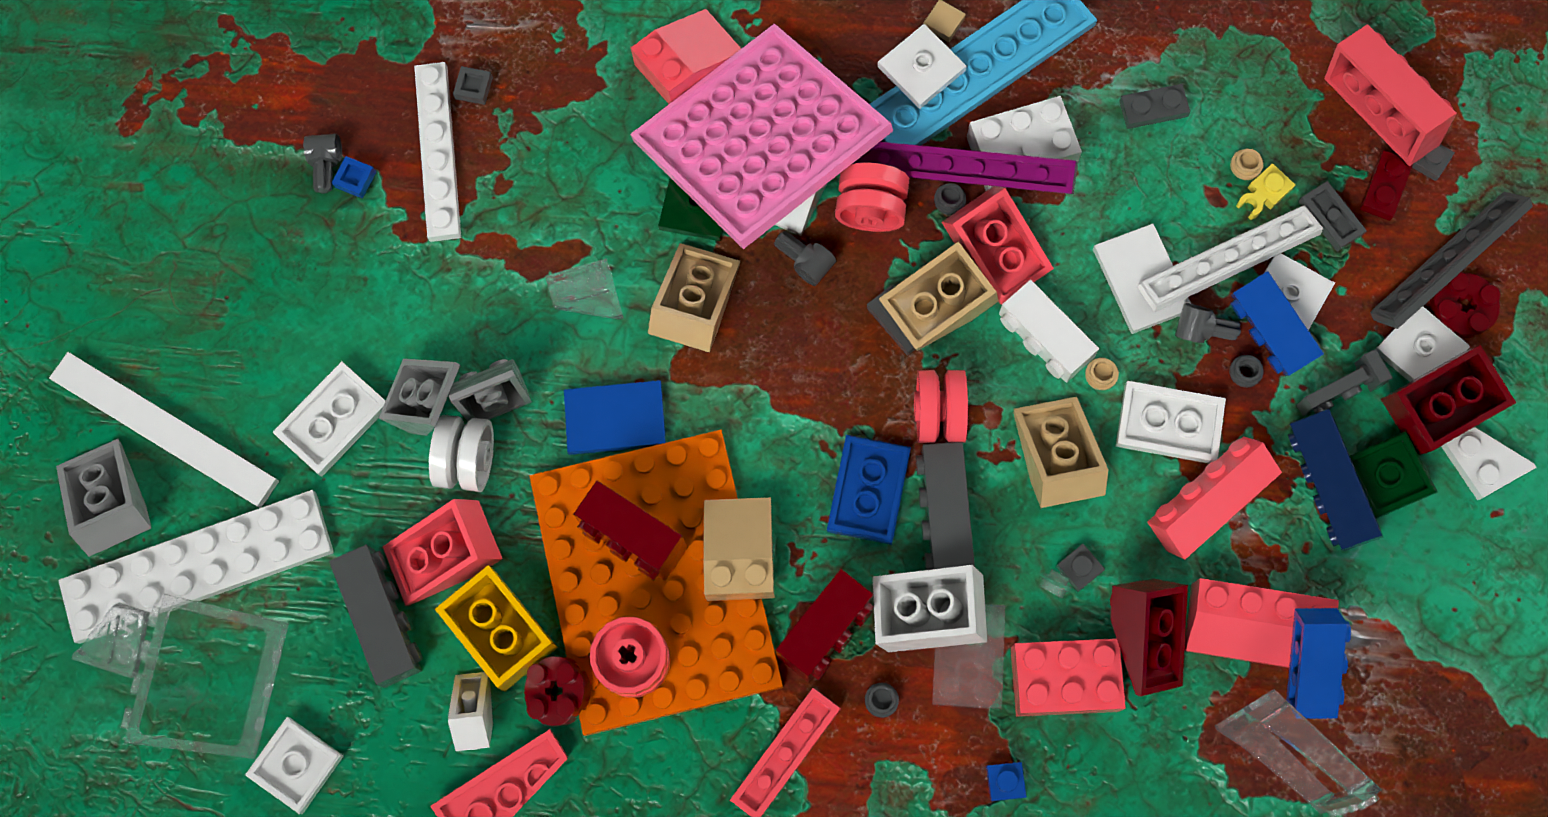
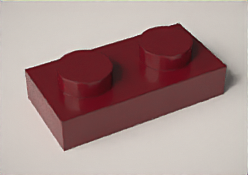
M1383 150L1379 155L1359 210L1390 221L1396 213L1413 164L1408 166L1400 156Z

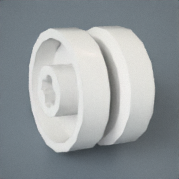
M442 415L439 417L433 431L429 452V477L432 486L452 489L459 481L461 489L465 491L482 492L485 489L491 470L494 447V433L491 421L471 418L465 425L463 419L459 416Z

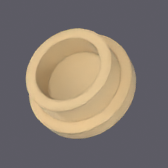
M1242 149L1234 154L1230 167L1236 177L1242 180H1252L1261 173L1263 160L1257 151Z
M1107 358L1092 360L1085 370L1086 381L1097 390L1110 389L1115 385L1119 376L1117 366Z

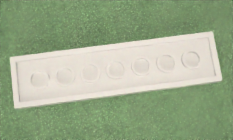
M310 490L58 581L74 643L81 644L333 554L334 551L315 491Z

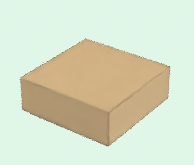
M939 0L923 24L936 36L950 42L965 20L966 14Z

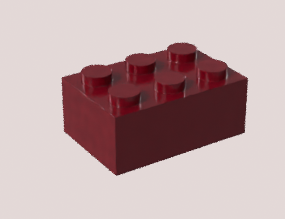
M1481 345L1460 353L1381 398L1400 432L1406 431L1418 455L1439 448L1516 403Z
M596 480L573 513L579 521L577 527L583 531L582 534L597 544L601 540L605 541L606 546L611 549L610 552L624 562L631 558L635 561L634 565L638 567L637 570L653 581L657 576L666 581L688 548L681 534L598 480Z
M840 569L777 647V658L808 683H810L813 677L819 681L831 666L829 657L834 651L840 654L851 641L853 633L850 631L856 624L862 627L873 613L874 606L872 605L874 594Z

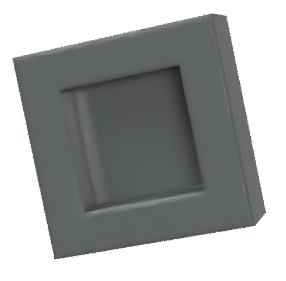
M461 66L453 92L455 99L485 105L493 80L491 72Z
M1440 144V146L1415 162L1412 168L1436 181L1455 152Z
M1376 349L1364 354L1354 363L1356 370L1363 367L1370 378L1364 383L1370 392L1382 387L1392 379L1390 372Z
M1084 544L1080 545L1056 566L1077 592L1105 570Z

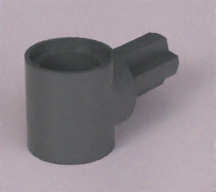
M337 133L305 136L303 141L304 155L307 163L313 167V189L315 192L326 194L332 191V168L337 166V162L342 160L341 139Z
M787 231L780 233L774 242L775 247L795 261L794 270L812 286H816L836 263V258L822 245L810 243L806 246Z
M1184 303L1175 336L1197 343H1204L1211 336L1236 340L1241 333L1240 323L1217 318L1213 310Z

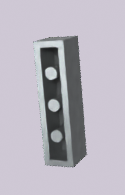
M963 442L925 444L922 446L921 455H916L917 475H923L924 487H919L918 489L920 507H926L927 520L921 521L923 540H929L930 553H924L925 570L973 565L975 567Z
M366 544L330 560L329 563L375 684L386 688L421 672L419 662L423 660V657L416 642L411 643L407 631L411 630L410 623L406 614L403 611L399 612L395 600L399 599L398 592L392 581L387 582L383 570L387 569V564L382 553L375 551Z

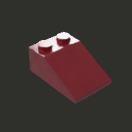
M1154 578L1112 585L1110 597L1111 623L1135 695L1145 696L1183 686L1188 585Z

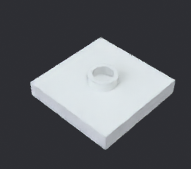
M925 24L878 61V68L919 109L963 74L967 67Z
M1280 253L1272 258L1265 272L1268 271L1303 324L1309 330L1335 282Z
M1421 307L1398 329L1395 328L1376 350L1384 361L1411 382L1460 353L1467 351L1470 346L1427 309Z
M286 717L245 776L298 814H303L344 756L296 721Z

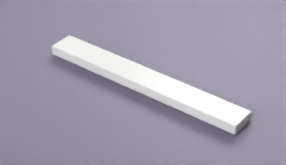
M67 352L49 377L55 383L259 508H262L279 483V480L69 352Z

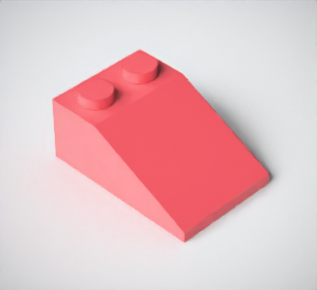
M704 9L655 29L632 46L631 52L634 65L665 101L670 104L737 53L741 47L709 11Z
M990 188L941 222L954 244L957 242L961 244L996 290L999 304L1001 305L1030 279L1035 282L1054 269L1006 188Z
M453 499L382 546L405 606H410L470 579L489 565L491 567L503 559L479 500Z

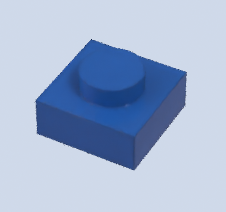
M345 156L332 184L339 190L363 199L376 174V170L370 165Z
M1022 762L986 766L990 801L1026 798Z

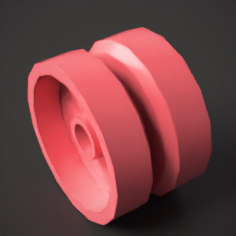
M869 162L851 164L840 173L839 192L841 195L837 197L835 218L848 227L863 231L886 232L899 229L904 225L906 204L903 201L907 199L910 178L905 172L885 164Z
M935 370L917 371L916 391H914V421L916 422L918 443H935L939 437L940 422H943L944 437L948 443L966 442L968 392L965 370H947L943 378V391H940L939 376Z
M621 617L608 622L596 634L590 647V664L595 677L611 692L623 697H642L654 692L664 682L670 668V651L665 639L651 623L637 617ZM629 653H634L637 657L633 664L630 661L626 663V656Z

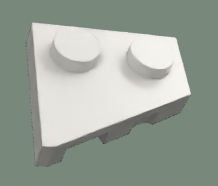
M1476 427L1441 446L1477 500L1486 497L1537 468L1534 463Z

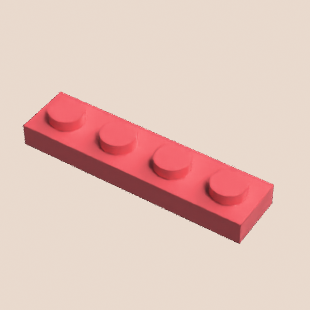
M812 688L731 797L730 801L749 816L762 817L841 708Z

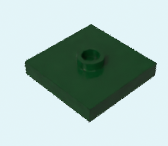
M670 178L658 224L659 230L721 242L723 229Z
M1406 431L1350 455L1376 519L1438 492Z

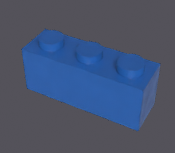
M1268 271L1231 294L1234 299L1230 303L1231 307L1240 319L1246 317L1252 326L1248 330L1251 337L1259 347L1263 344L1271 354L1267 357V360L1277 374L1283 372L1285 377L1290 376L1324 354Z
M1295 608L1286 702L1295 719L1338 718L1339 705L1344 703V689L1341 682L1342 674H1346L1348 669L1345 644L1350 642L1351 627L1337 608Z

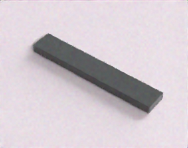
M1503 192L1370 312L1373 320L1396 329L1402 326L1533 207L1531 199Z

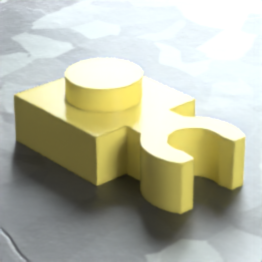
M1272 163L1250 183L1248 189L1252 193L1244 194L1236 207L1241 208L1245 203L1252 204L1254 210L1248 218L1253 220L1262 211L1263 204L1271 210L1296 185Z

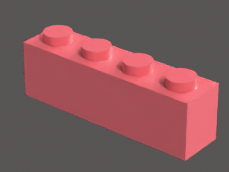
M1243 436L1241 439L1234 441L1221 457L1209 463L1205 471L1194 481L1184 485L1180 493L1169 503L1162 505L1147 523L1167 552L1185 560L1282 472L1263 442Z

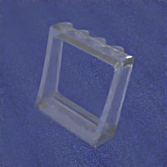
M164 594L161 606H153L148 626L155 627L151 641L144 639L139 660L146 661L143 673H135L130 694L136 695L133 708L126 707L120 728L127 729L124 743L255 759L289 623ZM174 609L258 628L265 633L240 738L235 745L144 735L139 730L169 614Z
M1275 689L1215 725L1217 731L1261 761L1320 814L1327 812L1330 817L1342 816L1347 812L1353 813L1358 809L1360 811L1364 810L1380 799L1377 793L1382 791V789ZM1271 732L1316 765L1340 785L1344 791L1337 793L1329 791Z

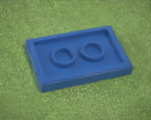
M661 380L564 389L567 452L569 455L639 449L666 443Z
M846 435L827 532L892 545L911 447Z

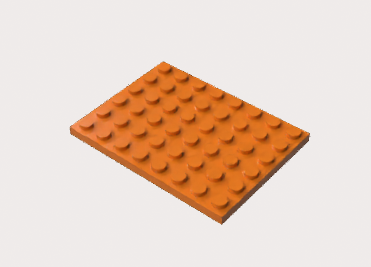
M722 430L529 475L566 656L577 662L575 664L579 666L581 671L586 672L590 681L591 694L586 709L581 710L579 713L583 736L783 688L762 599L707 601L704 595V500L738 499ZM596 480L683 536L688 548L666 581L658 576L654 581L637 570L638 567L634 565V560L629 558L627 562L622 561L610 552L611 549L606 546L605 541L601 540L597 544L582 534L583 531L577 527L579 521L573 513ZM621 617H637L651 623L665 639L670 651V668L664 682L654 692L642 697H623L611 692L595 677L590 664V647L596 634L608 622ZM629 653L626 656V663L630 661L633 664L636 661L637 657L634 653Z

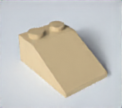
M959 242L879 298L882 305L916 351L974 320L999 302L996 290Z
M680 243L652 305L648 334L710 352L721 324L740 261Z
M1077 397L1014 409L1013 414L1030 481L1040 508L1105 496L1108 468Z
M771 497L704 500V595L707 601L775 598Z

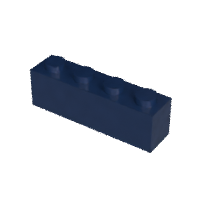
M1328 409L1291 423L1293 432L1288 434L1294 452L1301 451L1306 463L1300 466L1307 483L1314 482L1318 494L1313 496L1320 515L1325 513L1328 515L1331 526L1326 527L1332 545H1340L1341 550L1346 551L1383 538L1384 536L1332 412Z

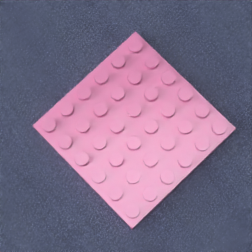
M773 24L630 135L634 143L740 247L745 249L892 133L893 128L891 122L776 24Z

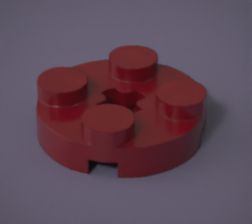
M1460 272L1430 299L1431 313L1434 311L1437 319L1460 338H1471L1474 335L1482 334L1495 324L1500 313L1499 299L1501 294L1496 286L1491 285L1484 278L1475 274ZM1458 300H1468L1472 305V309L1463 312L1461 310L1462 305L1457 303Z
M553 656L542 659L538 664H533L529 667L524 695L527 713L532 719H537L542 724L549 726L568 725L578 719L576 717L581 710L586 709L591 694L590 681L586 672L581 671L579 666L575 664L577 663L576 661L568 657ZM556 682L557 686L563 689V693L557 696V700L552 695V688Z

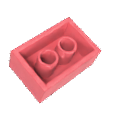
M1117 639L1015 643L1011 647L1016 717L1120 712L1126 709L1121 653Z

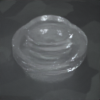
M1051 569L1049 574L1042 571L1040 575L1042 580L1039 586L1060 598H1063L1066 592H1071L1072 587L1067 585L1068 577Z

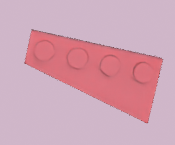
M549 729L432 804L431 808L437 817H513L568 759V756L552 730Z

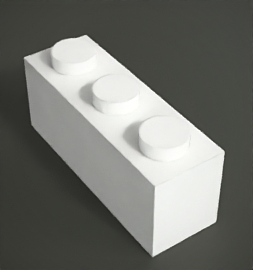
M1031 279L1001 306L999 315L1001 316L1002 324L1007 330L1012 333L1016 332L1023 339L1024 346L1031 354L1035 356L1038 354L1046 362L1047 370L1055 378L1059 379L1061 377L1067 383L1095 358L1099 348Z

